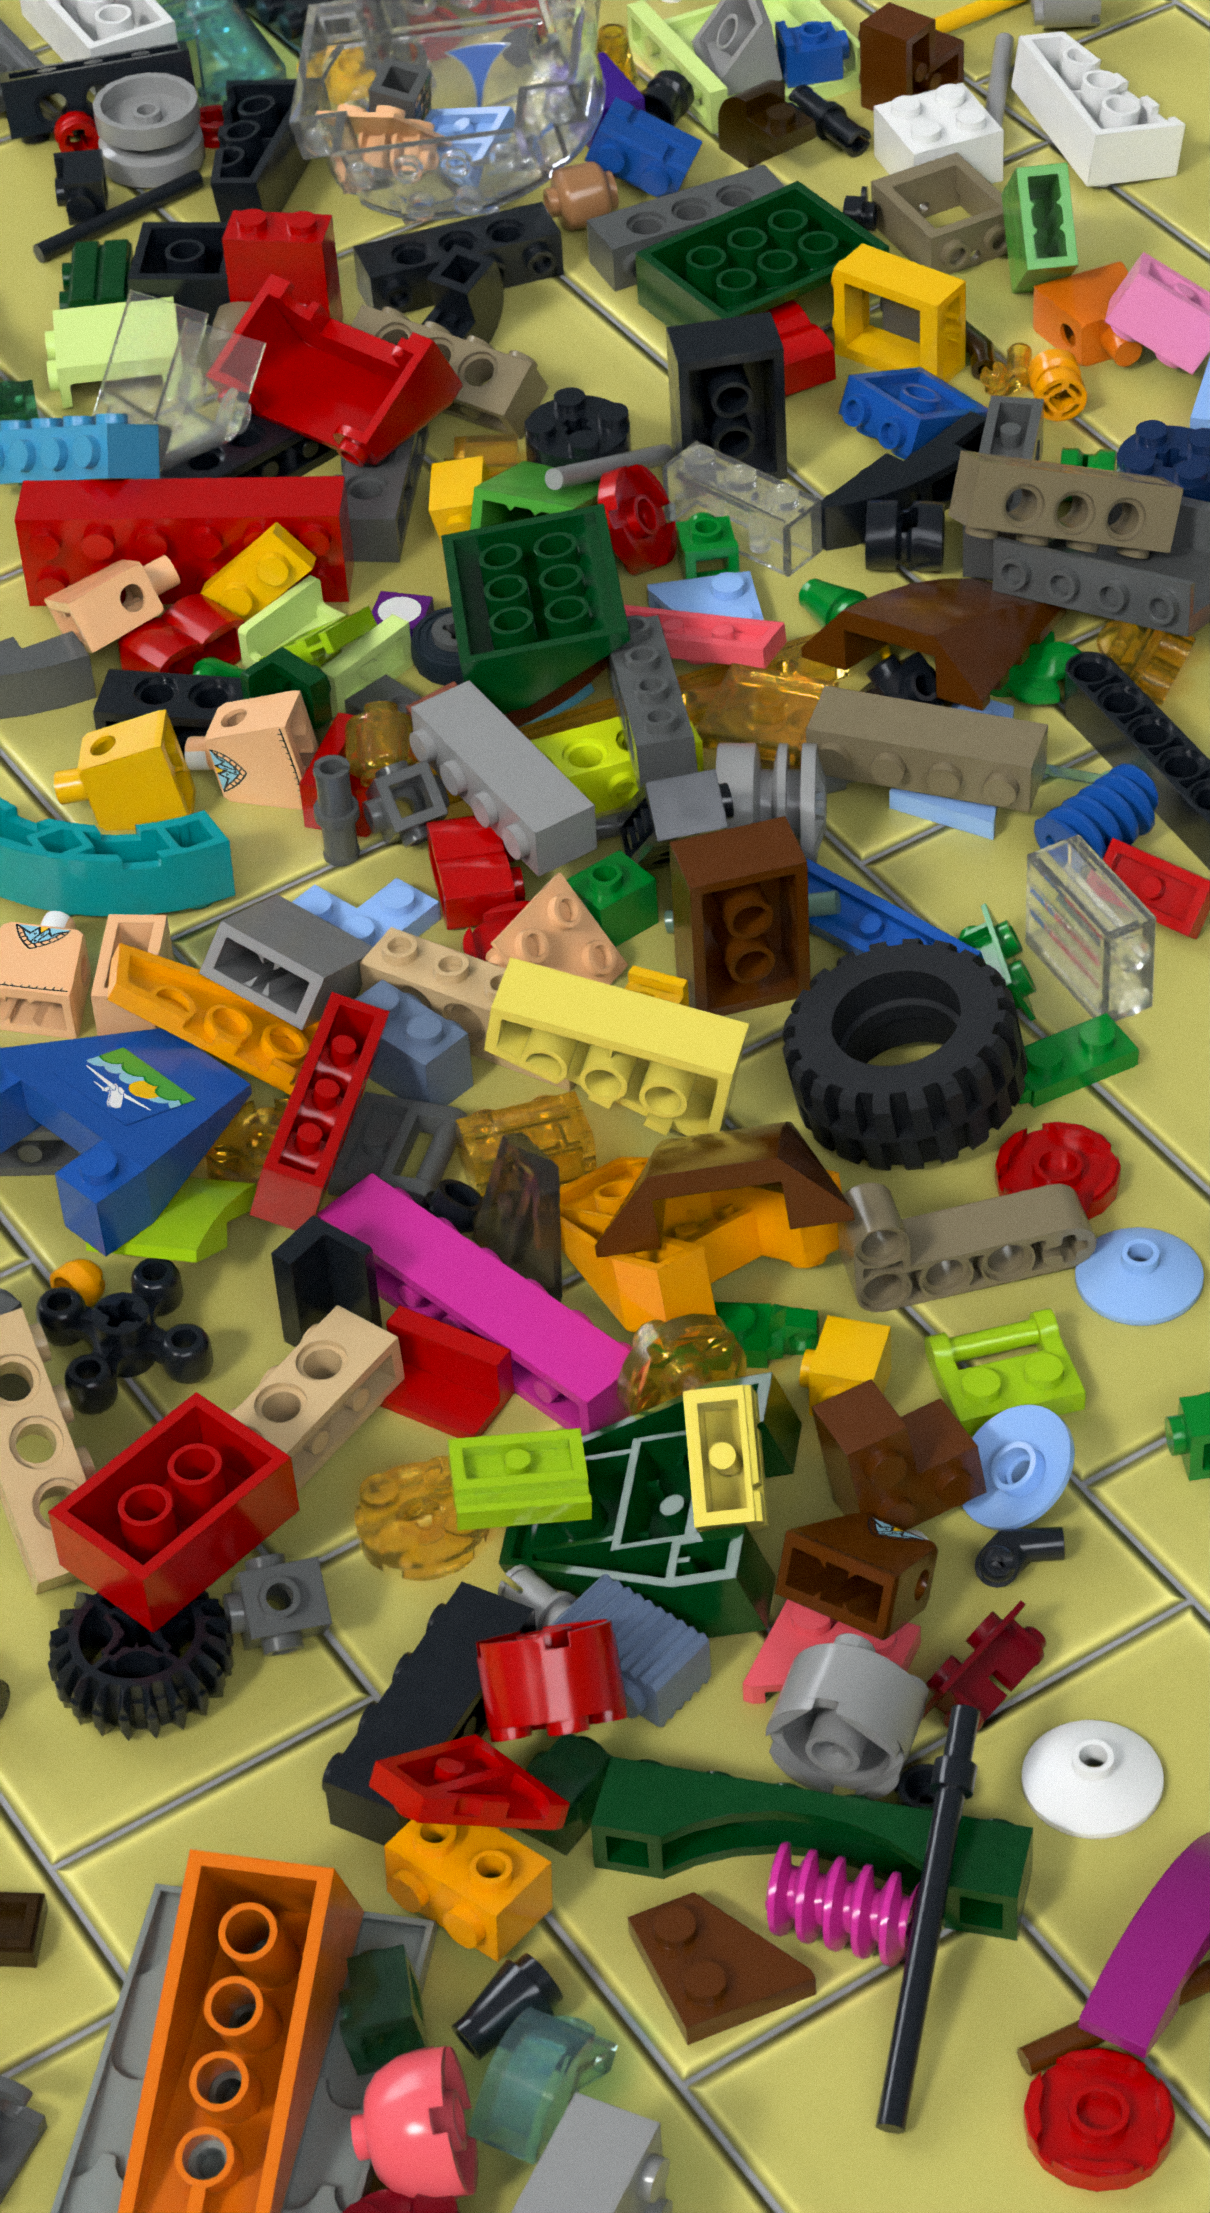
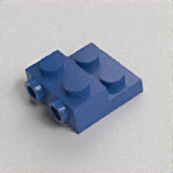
M922 367L849 375L838 413L842 415L847 425L856 427V430L865 436L878 438L882 447L892 449L891 451L894 455L906 459L911 453L919 450L942 433L945 428L957 422L970 411L986 418L988 408Z

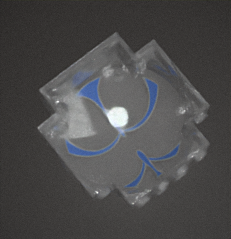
M339 0L308 5L289 121L303 160L325 157L333 178L344 194L358 195L361 205L385 215L402 218L404 224L500 212V206L512 202L542 186L552 178L555 170L571 163L589 142L599 125L606 101V83L596 50L600 0ZM385 57L431 69V109L511 106L515 113L514 128L360 148L358 143L359 135L354 132L347 110L324 114L316 113L317 111H337L340 104L358 106L369 112V88Z

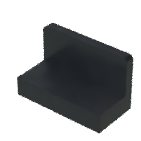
M313 1215L271 1253L283 1337L286 1343L296 1348L300 1344L305 1332L312 1325L319 1324L336 1305L383 1329L373 1250L369 1245Z

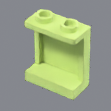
M173 297L53 310L54 331L45 332L48 361H46L50 391L60 390L63 409L73 408L72 384L161 374L165 399L185 397L180 341Z
M309 575L239 627L238 636L243 669L252 666L259 661V658L300 634L346 615L324 603L320 579ZM392 614L372 630L342 647L343 652L335 658L321 664L320 669L327 675L331 686L329 694L332 718L335 719L338 712L346 714L345 700L385 674L395 680L413 666L408 621Z

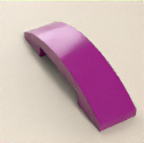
M1210 1832L1192 1842L1170 1865L1148 1894L1113 1950L1079 2017L1078 2028L1146 2059L1177 2013L1182 1988L1210 1948Z

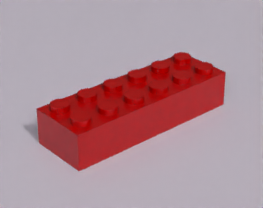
M345 476L23 481L14 522L29 606H47L44 601L45 598L123 559L139 561L144 566L163 555H166L175 567L180 584L158 595L162 604H174L186 596L201 594L205 582L276 522L316 557L313 569L291 588L309 575H312L321 581L324 602H349L354 569V554ZM123 588L120 595L121 604H123L126 598L125 588Z

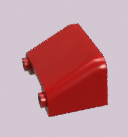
M273 274L269 276L204 375L218 392L215 399L228 411L236 415H242L244 411L333 448L342 458L358 467H363L365 463L377 465L451 406L463 387L462 382L434 340L412 332L408 340L401 338L397 345L330 318L322 305L312 301L310 306L305 303H298L291 295L295 288L293 284Z

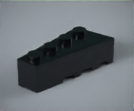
M316 79L227 80L225 90L228 98L227 101H223L222 107L224 123L223 126H219L218 131L220 147L215 150L210 181L220 222H229L233 210L243 211L255 208L264 212H281L328 130L326 120L316 116L317 111H323Z

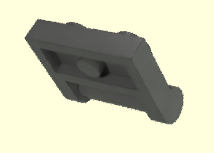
M365 1092L330 1179L328 1194L341 1196L369 1174L373 1173L393 1188L400 1187L404 1189L415 1203L428 1211L429 1208L424 1204L425 1196L430 1191H436L455 1147L466 1140L472 1124L470 1117L461 1109L452 1106ZM419 1133L433 1134L434 1136L416 1177L400 1176Z

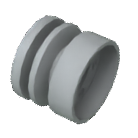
M718 743L716 754L719 784H728L734 806V817L727 819V829L786 816L796 839L801 841V849L804 856L817 863L818 850L826 833L827 781L819 759L818 744L803 743L801 769H790L789 744L779 743L774 769H762L760 752L756 743Z

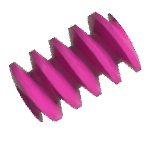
M785 1841L780 1844L775 1855L767 1883L765 1909L767 1910L769 1930L773 1935L781 1937L787 1935L795 1925L797 1938L805 1944L815 1942L823 1932L825 1946L828 1950L834 1952L842 1950L851 1940L852 1953L856 1958L863 1960L869 1958L879 1947L881 1962L885 1966L894 1967L899 1964L908 1950L920 1882L910 1897L905 1896L902 1891L901 1872L893 1871L882 1889L876 1888L874 1867L868 1863L864 1865L855 1881L847 1880L846 1858L838 1856L827 1874L819 1872L818 1850L812 1848L807 1852L801 1864L795 1866L792 1865L791 1843Z

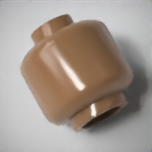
M594 161L555 170L551 177V187L543 189V200L546 209L552 218L557 217L561 226L567 231L587 228L588 219L611 213L612 210L618 209L619 206L617 186L610 170L604 171Z

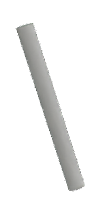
M1000 33L995 39L985 107L1001 128L1014 46V38L1009 33Z
M660 444L551 468L545 474V483L550 489L558 490L600 480L603 473L625 465L630 467L639 464L647 469L668 465L674 458V452L668 444Z

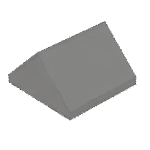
M721 0L692 40L696 55L728 88V96L743 92L768 80H783L772 26L762 0Z

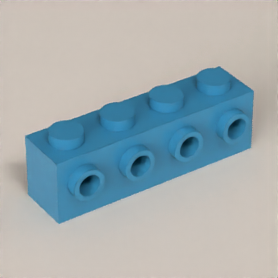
M123 413L96 414V422L95 416H63V418L0 421V485H22L23 481L160 479L159 425L128 424V414Z

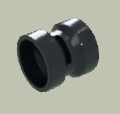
M672 70L658 72L649 81L647 87L640 92L645 97V112L674 127L680 117L689 110L694 101V90L691 83L685 76Z

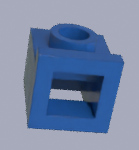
M785 21L775 22L776 49L782 76L788 88L797 87L801 84L809 85L843 79V59H849L850 56L849 41L845 30L835 31L831 21H809L801 26L788 28Z

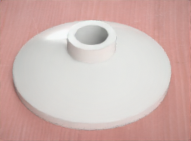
M1080 1720L1055 1727L1042 1735L1031 1746L1023 1762L1022 1789L1032 1811L1053 1829L1078 1838L1107 1839L1133 1831L1152 1816L1160 1803L1163 1793V1768L1154 1749L1146 1740L1132 1730L1107 1721ZM1087 1765H1099V1767H1089Z

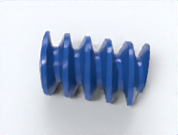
M1122 763L1115 766L1108 774L1099 777L1093 784L1081 789L1077 795L1063 801L1061 806L1047 812L1045 817L1035 820L1034 834L1036 842L1057 869L1067 877L1076 880L1085 877L1090 868L1093 869L1100 866L1112 838L1131 845L1136 842L1139 835L1141 836L1152 831L1155 825L1154 810L1158 806V792L1154 781L1143 770L1132 764Z

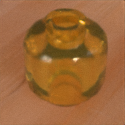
M376 701L365 704L364 712L352 716L346 722L345 751L346 759L350 763L349 773L360 778L361 785L369 787L373 780L376 779L375 772L388 765L404 760L407 761L409 766L419 763L409 741V735L413 732L412 716L398 711V705L394 702Z

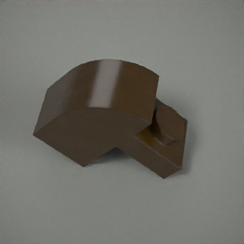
M768 80L734 95L722 103L718 115L719 149L749 169L815 139L816 122L785 101L784 83L777 80Z

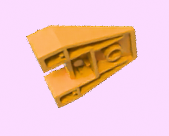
M619 1157L531 1203L532 1213L623 1327L631 1332L654 1337L659 1343L683 1341L693 1334V1329L717 1317L711 1283L763 1255L790 1262V1265L795 1268H810L824 1263L827 1260L828 1254L839 1249L837 1223L790 1230L782 1182L667 1198L661 1249L597 1258L595 1244L627 1197L650 1157ZM825 1169L842 1192L839 1172Z

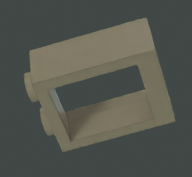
M957 152L871 181V202H877L878 206L876 228L910 261L950 275L1008 254L1001 192ZM957 206H961L971 215L969 218L937 229L925 219V217ZM976 250L975 254L971 257V252Z

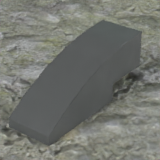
M73 631L25 648H21L14 637L0 641V719L42 713L97 698L90 656Z

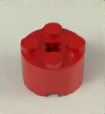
M595 1619L544 1626L543 1630L521 1634V1631L486 1638L475 1643L491 1742L525 1738L532 1735V1730L547 1729L548 1736L573 1734L589 1730V1724L606 1723L628 1717L627 1701L612 1620Z

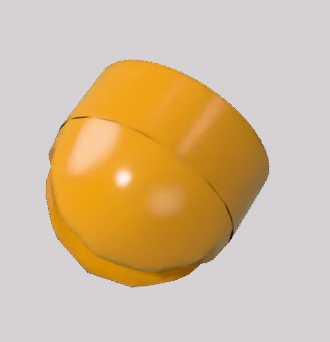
M77 1258L65 1263L50 1275L51 1288L62 1286L76 1290L90 1308L98 1302L105 1292V1280L103 1279L102 1269L91 1260Z

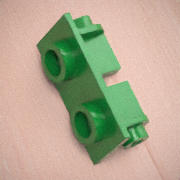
M985 903L981 905V909L986 922L978 926L973 925L964 928L960 932L958 940L981 951L986 965L988 964L995 968L1005 979L1007 989L1012 992L1016 1009L1022 1007L1029 1020L1033 1021L1036 1017L1028 995L1036 992V987L1024 962L1021 959L1016 961L1015 955L1023 952L1019 938L1008 920L998 923Z

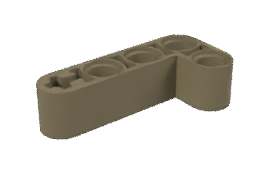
M874 1182L863 1183L852 1187L843 1194L853 1208L855 1220L837 1223L839 1253L859 1306L871 1312L890 1311L1068 1269L1087 1260L1095 1251L1097 1244L1095 1234L1076 1191L1064 1184L1046 1185L901 1219L891 1192L887 1187Z

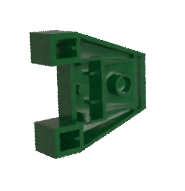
M773 1372L715 1381L694 1389L751 1385L758 1394L760 1423L757 1424V1429L760 1430L762 1436L765 1478L794 1474L802 1423ZM683 1394L582 1436L588 1473V1487L592 1499V1519L507 1526L498 1563L506 1573L514 1566L520 1564L528 1565L537 1576L552 1588L570 1592L577 1597H580L603 1574H608L613 1581L619 1580L623 1587H630L634 1594L640 1593L644 1600H651L655 1607L661 1606L666 1614L672 1613L676 1620L682 1619L687 1627L693 1626L698 1634L704 1633L707 1638L767 1630L776 1576L746 1525L699 1532L694 1527Z

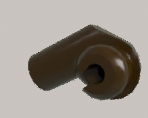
M966 321V352L970 358L971 373L977 380L987 381L992 379L997 372L994 344L988 337Z

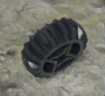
M205 1590L155 1633L145 1628L98 1592L94 1595L77 1592L74 1603L75 1609L60 1610L58 1629L50 1631V1660L48 1661L51 1680L55 1682L57 1696L63 1702L64 1708H72V1713L77 1717L80 1725L93 1721L94 1726L102 1736L114 1728L120 1727L121 1733L124 1734L128 1741L138 1729H148L157 1739L161 1726L168 1723H173L184 1731L187 1720L186 1714L191 1712L207 1716V1709L210 1704L209 1698L223 1697V1690L226 1685L225 1678L232 1675L234 1660L231 1647L234 1646L233 1635H231V1626L227 1625L224 1609L220 1606L218 1599H210L209 1593ZM188 1642L192 1643L184 1656L179 1659L181 1656L180 1649ZM101 1650L102 1658L98 1660L94 1665H91L94 1658Z

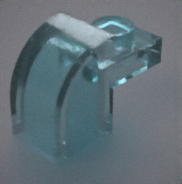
M528 2007L511 2024L490 2061L479 2091L467 2135L534 2165L540 2160L575 2092L579 2093L582 2088L611 2071L618 2044L595 2035V2028L582 2019L571 2016L554 2017L535 2008Z

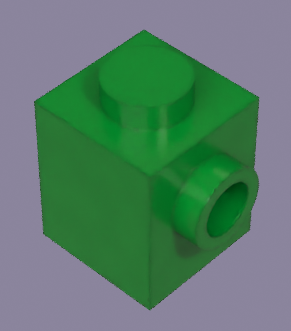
M621 850L566 879L615 947L659 923L656 878Z

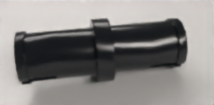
M806 84L797 86L790 93L788 99L792 102L789 104L815 120L817 137L822 140H831L852 158L862 155L867 150L870 142L866 140L871 139L870 131L847 117L845 108L835 101L827 102Z

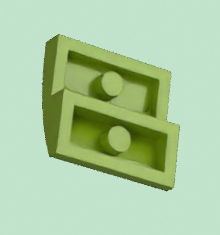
M188 1177L155 1222L111 1254L198 1263L228 1247L227 1222L251 1211L256 1193V1183ZM86 1242V1251L99 1252Z

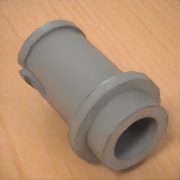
M524 1564L514 1566L505 1574L522 1587L523 1591H516L502 1580L497 1591L499 1596L534 1609L536 1631L543 1630L544 1626H550L577 1600L570 1592H557L537 1576L528 1565Z

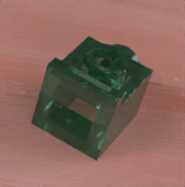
M573 1734L561 1735L548 1751L542 1750L537 1753L529 1763L526 1771L568 1801L570 1807L562 1829H516L567 1856L591 1827V1821L612 1755L607 1753L595 1740L587 1736L577 1737Z
M402 1944L385 1949H371L359 1955L347 1957L350 1988L339 1990V2004L343 2020L339 2021L340 2034L357 2075L361 2076L377 2072L396 2056L428 2047L421 1987L405 1945Z

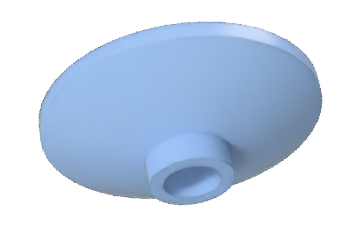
M1142 1227L1118 1229L1096 1238L1095 1251L1087 1260L1077 1265L1075 1269V1283L1079 1295L1093 1311L1114 1322L1135 1326L1161 1324L1183 1315L1199 1299L1204 1281L1202 1263L1195 1251L1187 1243L1167 1232Z
M1038 1405L1015 1406L992 1417L972 1438L978 1446L987 1492L967 1501L962 1507L973 1520L992 1530L1017 1529L1040 1518L1059 1499L1067 1486L1073 1470L1075 1448L1073 1437L1067 1424L1051 1410Z

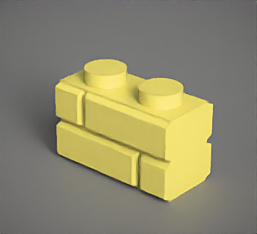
M751 1385L684 1391L683 1402L695 1529L702 1532L746 1525L749 1531L770 1528L762 1436L760 1430L757 1429V1424L760 1423L758 1394Z

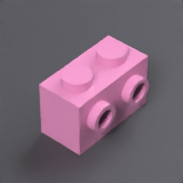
M1143 252L1110 298L1105 322L1111 326V329L1120 338L1128 342L1137 341L1154 351L1155 356L1166 366L1174 369L1182 368L1193 375L1210 352V292Z

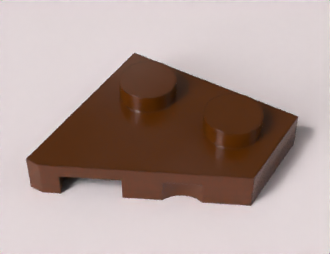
M695 1892L628 1917L629 1935L687 2045L816 1995V1977L810 1968Z

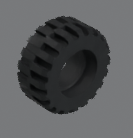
M919 938L902 939V944L887 946L886 941L869 945L870 951L856 956L852 951L839 958L836 963L837 967L831 971L824 968L812 978L809 983L810 991L804 989L801 991L791 1007L792 1014L786 1019L782 1034L785 1043L782 1048L798 1110L805 1127L812 1131L814 1139L824 1148L832 1152L836 1150L837 1155L845 1160L858 1165L862 1160H866L869 1167L891 1171L892 1165H904L907 1171L924 1169L925 1162L940 1159L941 1164L957 1159L959 1156L958 1151L968 1146L974 1150L986 1142L990 1137L989 1130L991 1128L999 1130L1013 1113L1011 1106L1015 1107L1020 1101L1025 1088L1024 1077L1027 1074V1058L1012 992L1006 987L1005 979L995 968L988 964L986 965L985 960L966 949L958 953L957 947L953 944L935 940L933 945H924L923 941ZM915 1042L943 1044L930 1055L910 1063L894 1066L867 1064L880 1053L899 1045Z

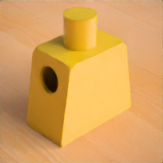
M166 709L87 733L82 738L78 768L60 770L54 773V788L59 803L64 805L89 800L99 827L106 831L136 830V824L165 821L194 813L197 790Z

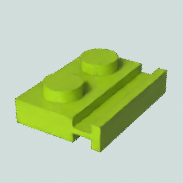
M367 606L350 616L347 614L304 632L280 647H284L310 665H316L321 668V664L332 660L343 652L342 647L375 628L377 623L370 607ZM273 650V651H271L270 653H268V654L264 655L263 657L259 658V661H260L261 659H263L264 657H266L267 655H269V654H271L272 652H274L275 650Z
M581 1428L448 1439V1460L454 1508L456 1510L457 1531L592 1519V1499L588 1487V1473Z

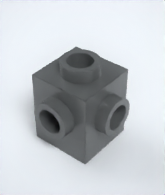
M404 760L375 772L376 779L373 780L365 793L367 800L362 802L364 816L372 833L377 834L381 832L386 846L401 840L405 848L426 842V822L444 820L449 813L447 807L450 805L449 797L438 774L433 775L427 760L411 766ZM396 802H406L410 806L412 814L402 818Z
M275 1553L247 1560L244 1562L246 1571L238 1572L230 1584L232 1593L223 1594L224 1613L227 1625L231 1626V1635L241 1633L244 1651L262 1647L265 1657L279 1656L304 1648V1638L324 1635L332 1624L318 1556L286 1563L284 1553ZM267 1600L277 1602L282 1610L273 1609Z

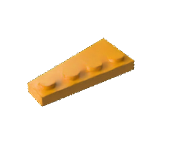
M122 943L119 944L111 959L108 1001L289 1095L292 1094L320 1021L304 1030H300L199 974V969Z

